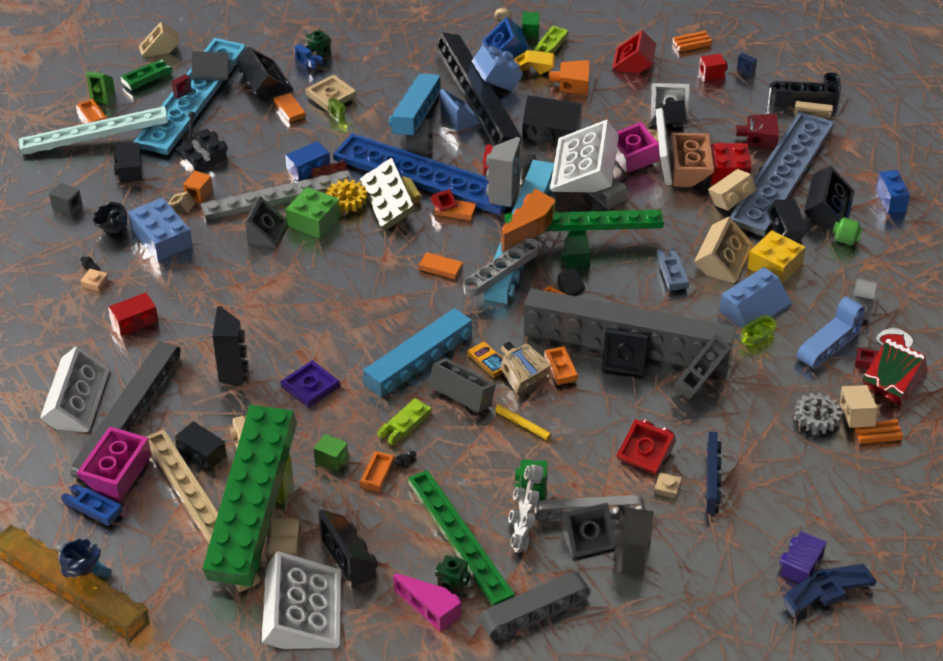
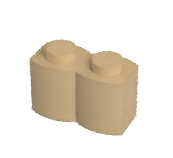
M272 519V524L267 532V539L270 541L268 544H265V557H269V560H271L277 551L299 557L301 543L300 519Z

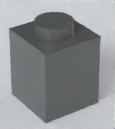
M60 183L49 193L52 208L72 215L82 205L80 190L64 183Z

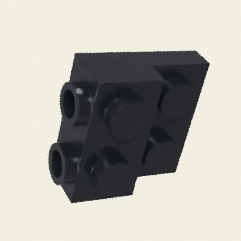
M208 128L192 134V141L176 147V154L193 172L203 170L227 159L226 151L228 147L224 140L219 141L217 133L215 131L210 132Z

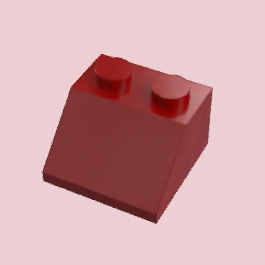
M641 30L616 48L612 69L614 71L641 73L644 70L650 69L653 65L656 43Z

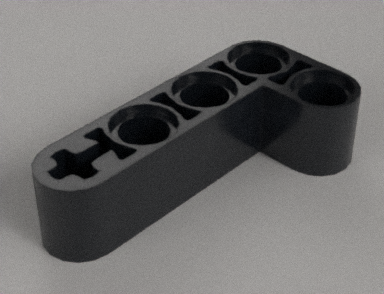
M832 72L826 73L823 83L774 81L770 83L768 102L777 106H795L796 101L833 105V108L837 107L841 93L840 76Z

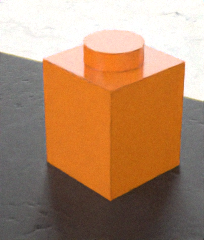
M194 171L183 183L184 192H189L195 202L203 203L213 191L211 175Z

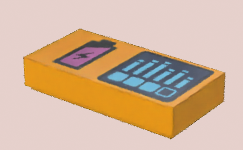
M483 341L468 350V356L493 379L503 374L500 367L503 358L487 343Z

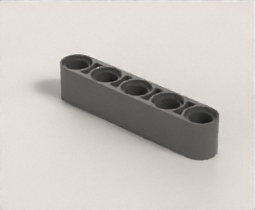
M570 572L486 609L480 614L478 620L490 639L497 640L581 603L589 597L591 590L578 572Z

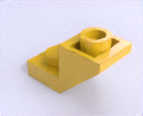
M528 50L514 58L515 62L519 64L521 71H526L532 66L540 75L549 72L555 66V55L553 53Z

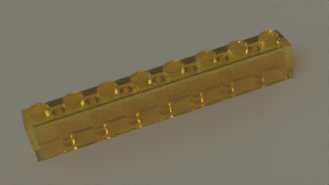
M10 524L0 533V560L124 639L132 642L150 624L148 609L144 604L133 601L125 592L117 591L109 582L101 581L92 572L87 576L76 578L64 577L58 562L59 552L56 549H50L45 546L40 539L32 538L24 529H18Z

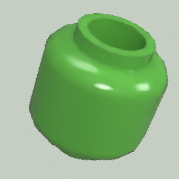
M842 218L840 223H835L832 233L836 234L835 240L837 242L852 246L855 242H859L863 228L860 227L861 225L858 221Z

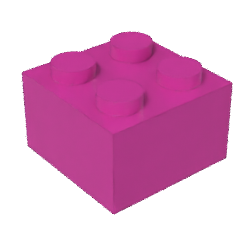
M642 122L617 131L619 137L615 160L626 174L660 160L659 143Z

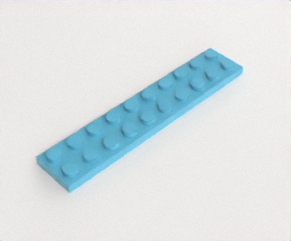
M214 38L204 52H228L232 56L230 73L237 64L236 62L246 51V45ZM191 67L186 74L190 76L192 92L177 99L173 96L172 91L161 105V107L165 106L168 123L145 127L133 142L139 143L140 149L168 155L189 128L190 118L188 113L191 111L195 113L194 121L224 80H192Z

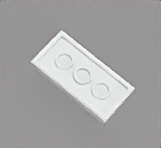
M660 108L655 110L660 159L666 186L672 185L673 181L663 109Z

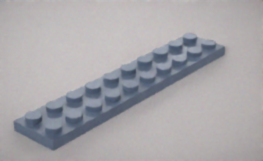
M799 111L756 176L754 183L757 190L739 202L731 214L730 218L739 228L762 236L766 235L772 225L767 210L774 200H784L790 197L834 127L833 121Z

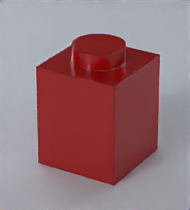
M721 53L700 56L699 72L704 81L725 78L728 64L723 59Z

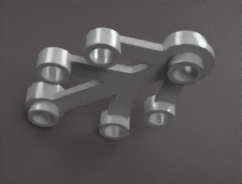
M532 464L526 467L524 478L528 480L526 494L525 488L516 487L514 490L513 499L519 501V510L512 509L510 511L509 522L514 523L515 534L511 538V547H513L515 553L525 552L529 545V535L527 533L534 524V514L530 513L539 500V492L533 491V485L541 482L543 475L542 466Z

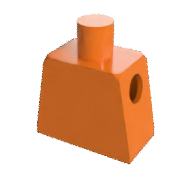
M589 60L561 62L560 71H549V82H560V92L588 95Z

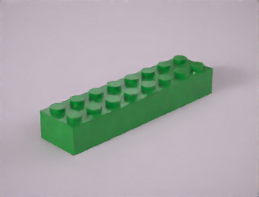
M249 405L202 567L209 581L253 587L297 426L293 410Z

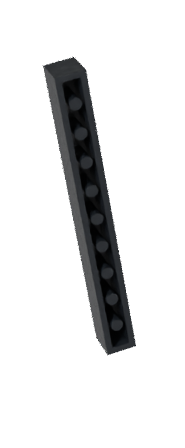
M441 32L435 47L492 145L495 146L516 137L521 138L522 142L521 135L492 87L482 79L472 62L473 56L461 36Z

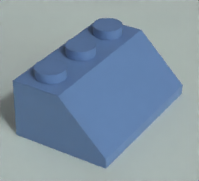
M763 267L721 294L719 312L747 333H751L789 308L792 302L779 277Z

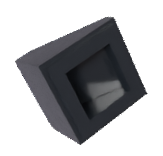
M575 268L558 274L557 285L566 295L571 296L585 290V285Z

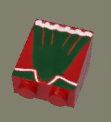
M887 337L862 378L863 385L868 386L870 393L883 396L887 402L903 405L928 373L926 355Z

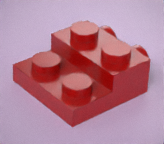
M634 419L616 458L657 475L664 460L668 459L676 443L675 434L667 428H657L647 420L640 421Z

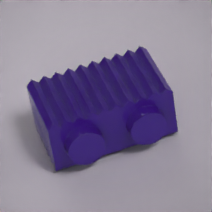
M800 531L798 537L791 539L788 548L789 552H784L780 558L779 565L782 566L781 575L799 583L811 576L825 554L827 542Z

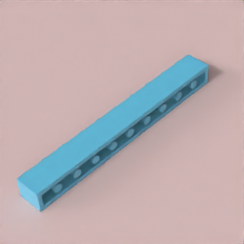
M538 160L532 161L512 213L517 208L520 209L523 206L526 195L528 193L532 194L535 188L546 195L552 194L550 186L554 163ZM501 242L494 260L505 253L501 251ZM512 256L511 258H513V259H519V258H521V257H519V256ZM500 265L497 268L504 269L506 266ZM524 265L484 291V300L507 304L510 296L513 297L515 283L519 282L520 270L524 269Z

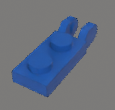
M76 484L70 487V492L77 496V498L67 493L61 496V501L70 508H74L107 526L123 512L120 504Z

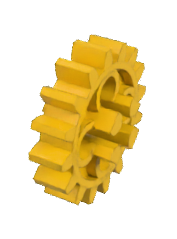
M347 179L344 182L338 180L337 184L332 183L331 188H327L326 194L340 200V212L345 210L348 213L351 209L355 212L357 207L363 208L362 204L367 203L366 186H362L361 182L355 183V180L348 182Z

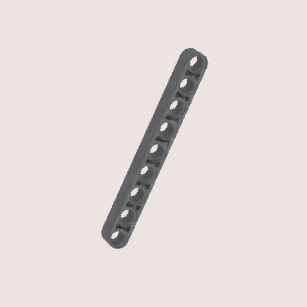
M161 341L155 345L75 459L71 467L72 477L80 479L77 476L78 470L109 426L127 432L131 431L177 364L181 354L179 346Z

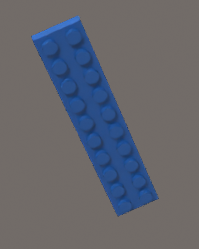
M351 133L333 154V160L369 172L392 158L401 176L411 178L417 188L435 194L451 189L455 200L474 203L477 208L501 215L507 208V206L489 204V195H486L489 181L486 180L485 176Z

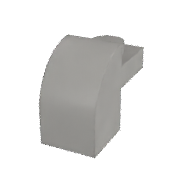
M857 279L853 300L865 307L863 321L869 322L878 283Z

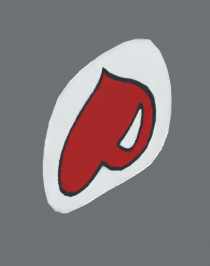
M898 328L886 329L876 337L877 342L881 345L884 344L887 337L909 348L913 343L912 337Z

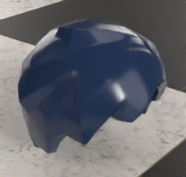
M81 538L66 543L58 553V562L62 575L66 578H76L90 574L101 556V550L97 548V544L95 542L91 543L89 539L82 540Z

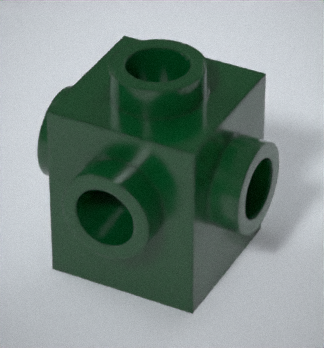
M319 29L305 36V47L311 50L312 56L318 55L325 58L331 55V38L329 35Z
M446 555L443 562L438 563L435 576L438 578V586L446 588L451 594L460 596L471 576V573L468 572V561Z

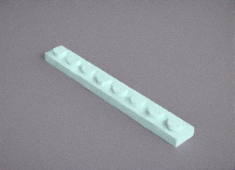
M165 106L19 138L20 151L22 155L33 154L37 151L51 150L55 147L69 146L73 143L87 142L91 139L105 138L109 135L123 134L127 131L141 130L154 125L159 126L163 123H168Z

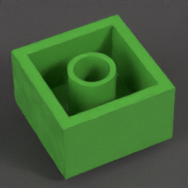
M306 187L286 208L287 227L319 239L341 217L340 200L338 198Z

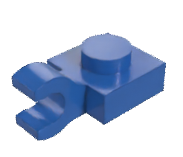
M301 44L294 46L295 61L306 68L311 67L312 69H316V63L323 65V58L321 56H312L311 50Z

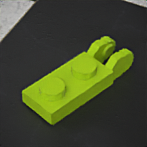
M552 26L538 42L534 51H545L554 54L569 36V30Z
M414 398L390 421L379 428L378 437L384 439L390 434L388 443L391 445L396 444V442L405 438L431 415V407Z

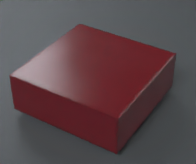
M857 348L855 367L868 369L879 351Z

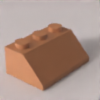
M671 133L669 153L673 186L693 187L714 172L709 133Z

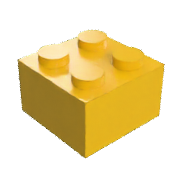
M771 230L750 250L748 269L757 272L765 267L778 276L783 285L803 265L806 247Z

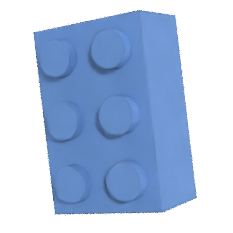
M163 197L128 212L131 230L157 261L193 247L190 228Z

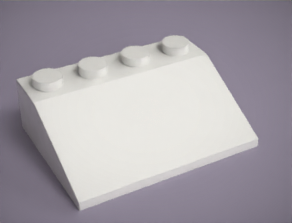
M608 119L559 138L550 186L552 192H597L612 186L619 135Z
M277 551L267 564L265 571L262 643L282 649L338 648L340 646L341 570Z

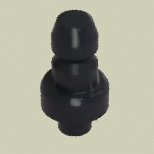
M81 257V265L84 268L100 271L99 266L93 262L91 257Z
M415 451L400 454L396 457L394 464L396 467L404 468L411 460L415 459L417 454Z

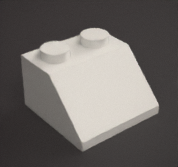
M653 83L651 119L656 114L655 109H660L666 102L684 100L688 121L689 84Z

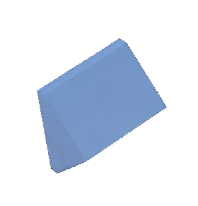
M443 88L440 90V112L457 132L480 124L466 101Z

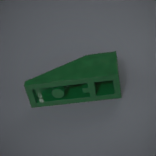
M586 230L569 231L564 241V250H560L561 262H565L566 270L571 268H590V249Z

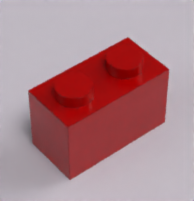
M146 292L108 307L111 322L120 336L158 322L156 306Z

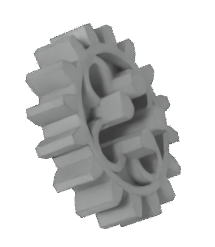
M810 393L809 397L803 395L802 400H797L795 405V421H799L800 427L806 426V431L814 429V433L817 434L818 430H821L825 434L827 429L833 431L834 426H839L842 417L841 405H836V399L829 400V395L826 397H822L821 393L818 396H814L813 393ZM817 406L821 407L819 420H815Z

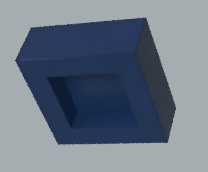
M742 52L738 55L737 71L752 77L756 73L757 59Z

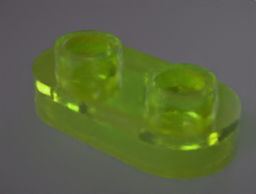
M759 316L743 326L740 339L746 345H757L774 334L777 323L771 316Z

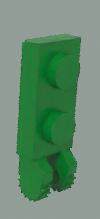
M159 60L122 75L121 82L130 90H133L161 76L165 78L171 75L173 69L164 60Z

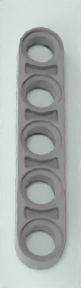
M532 238L525 239L464 280V293L472 297L478 296L539 254V242ZM531 246V247H534L535 249L529 250V249H526V247ZM512 256H519V257H521V258H519V259H513V258H511V257H512ZM503 265L506 266V268L499 269L497 268V266ZM484 275H490V276H492V278H488V279H487V278H483V276H484ZM469 285H476V286H478V287H477V288H469L468 286H469Z
M638 495L542 500L534 506V516L540 522L563 521V512H566L562 511L563 509L571 508L575 510L607 502L608 506H617L616 508L609 509L611 518L638 517L645 512L643 498ZM631 505H639L638 507L634 508L630 507ZM541 510H549L548 512L544 513L539 512Z

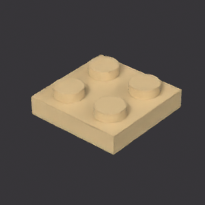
M335 75L305 89L306 95L327 111L356 97V90Z

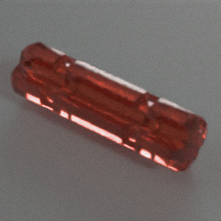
M339 161L337 164L332 163L321 166V168H313L311 175L313 178L346 171L347 165L345 161Z

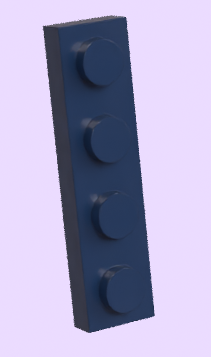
M710 431L707 443L706 513L715 514L716 504L720 505L721 491H717V487H721V474H717V471H721V458L717 457V454H721L722 441H718V432Z

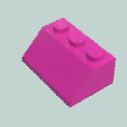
M109 426L78 470L77 476L96 493L110 500L121 502L152 456L149 438Z

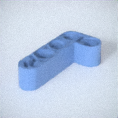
M848 296L844 297L837 307L836 317L801 345L797 351L796 358L813 369L818 368L859 333L863 323L865 307Z

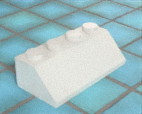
M78 346L73 348L60 361L40 419L56 430L88 432L91 428L110 368Z

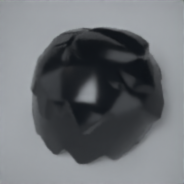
M109 202L107 205L99 207L98 211L94 213L95 217L92 221L96 227L105 233L117 234L127 224V211L121 203Z

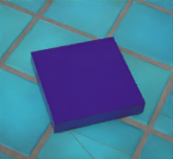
M313 360L280 381L281 387L307 408H310L340 387V381Z

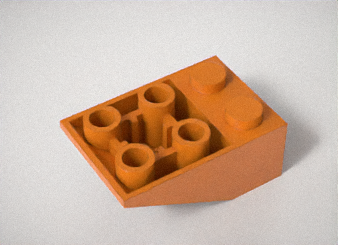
M536 188L532 194L528 193L523 201V206L514 211L513 219L510 223H505L501 229V251L505 252L525 239H533L543 234L554 219L556 200Z

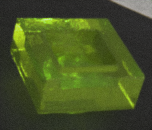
M335 97L328 99L329 115L339 123L345 121L346 109L344 104Z

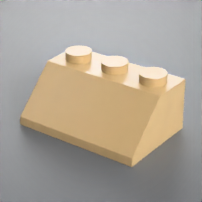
M729 216L711 226L694 262L706 276L734 283L737 282L754 244Z

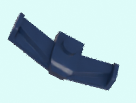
M864 564L821 569L813 572L811 576L783 595L784 604L792 617H796L798 613L818 599L826 607L845 599L846 592L843 589L869 585L872 587L876 585V579Z

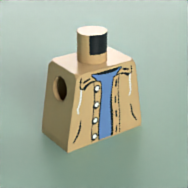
M507 342L501 347V351L505 356L500 367L516 394L548 376L551 364L530 345L524 344L516 349L511 342Z

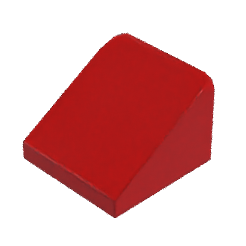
M451 189L433 194L431 197L432 203L439 212L458 206Z

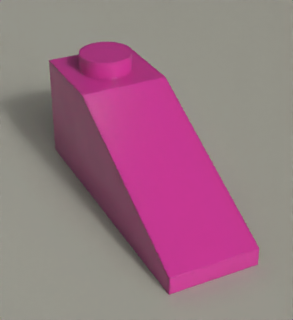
M396 573L393 575L394 591L439 632L461 618L462 603L456 594H451L446 588Z

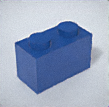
M318 141L285 155L287 170L298 181L331 167L330 153Z
M899 171L879 172L876 190L887 214L906 212L910 194Z

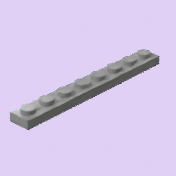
M348 170L325 176L201 203V209L205 220L210 221L251 211L259 196L265 199L271 206L293 202L306 187L326 194L327 188H331L332 183L337 184L338 180L344 182L345 179L351 182L353 179Z

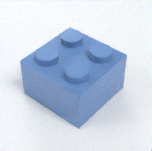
M483 44L472 60L485 82L509 91H513L524 75L510 52L500 51L492 45L487 46Z

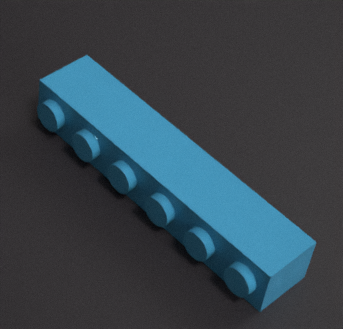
M420 73L416 80L413 81L412 86L404 94V98L399 102L394 113L390 115L389 126L392 127V134L414 135L440 94L441 75Z
M456 308L452 309L363 370L364 385L381 398L387 393L392 392L397 386L408 381L410 377L422 371L426 366L438 360L442 355L454 349L455 346L464 340H467L472 335V320Z

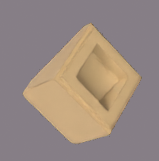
M186 191L174 195L168 204L174 211L189 213L195 204V200Z

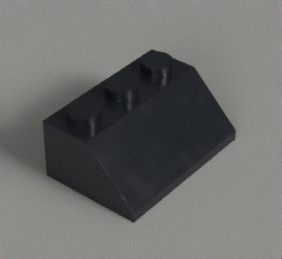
M248 47L236 62L240 68V73L246 77L245 81L253 88L252 92L259 97L262 95L269 99L294 90L275 60L251 47Z
M528 95L522 123V138L558 143L560 137L581 130L582 103Z
M830 165L812 176L804 212L816 224L834 227L835 223H840L842 218H849L855 190Z
M217 306L212 337L219 381H244L245 373L249 372V360H245L247 358V345H243L245 343V330H241V323L236 317L222 306Z
M326 510L318 511L321 542L341 570L350 587H356L376 578L378 562L373 554L370 555L367 551L364 539H359L354 524H349L343 515Z

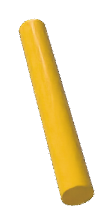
M500 404L496 406L495 412L547 441L551 439L552 433Z

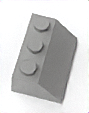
M519 137L493 146L491 154H487L486 165L489 166V169H487L486 180L489 181V184L486 188V195H489V204L512 207L520 184L521 138Z

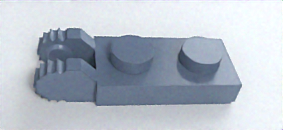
M675 248L669 249V257H665L662 249L657 250L659 265L668 290L688 289L689 281Z

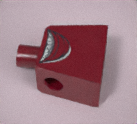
M777 114L748 116L746 125H736V136L746 137L748 147L774 150L779 140Z

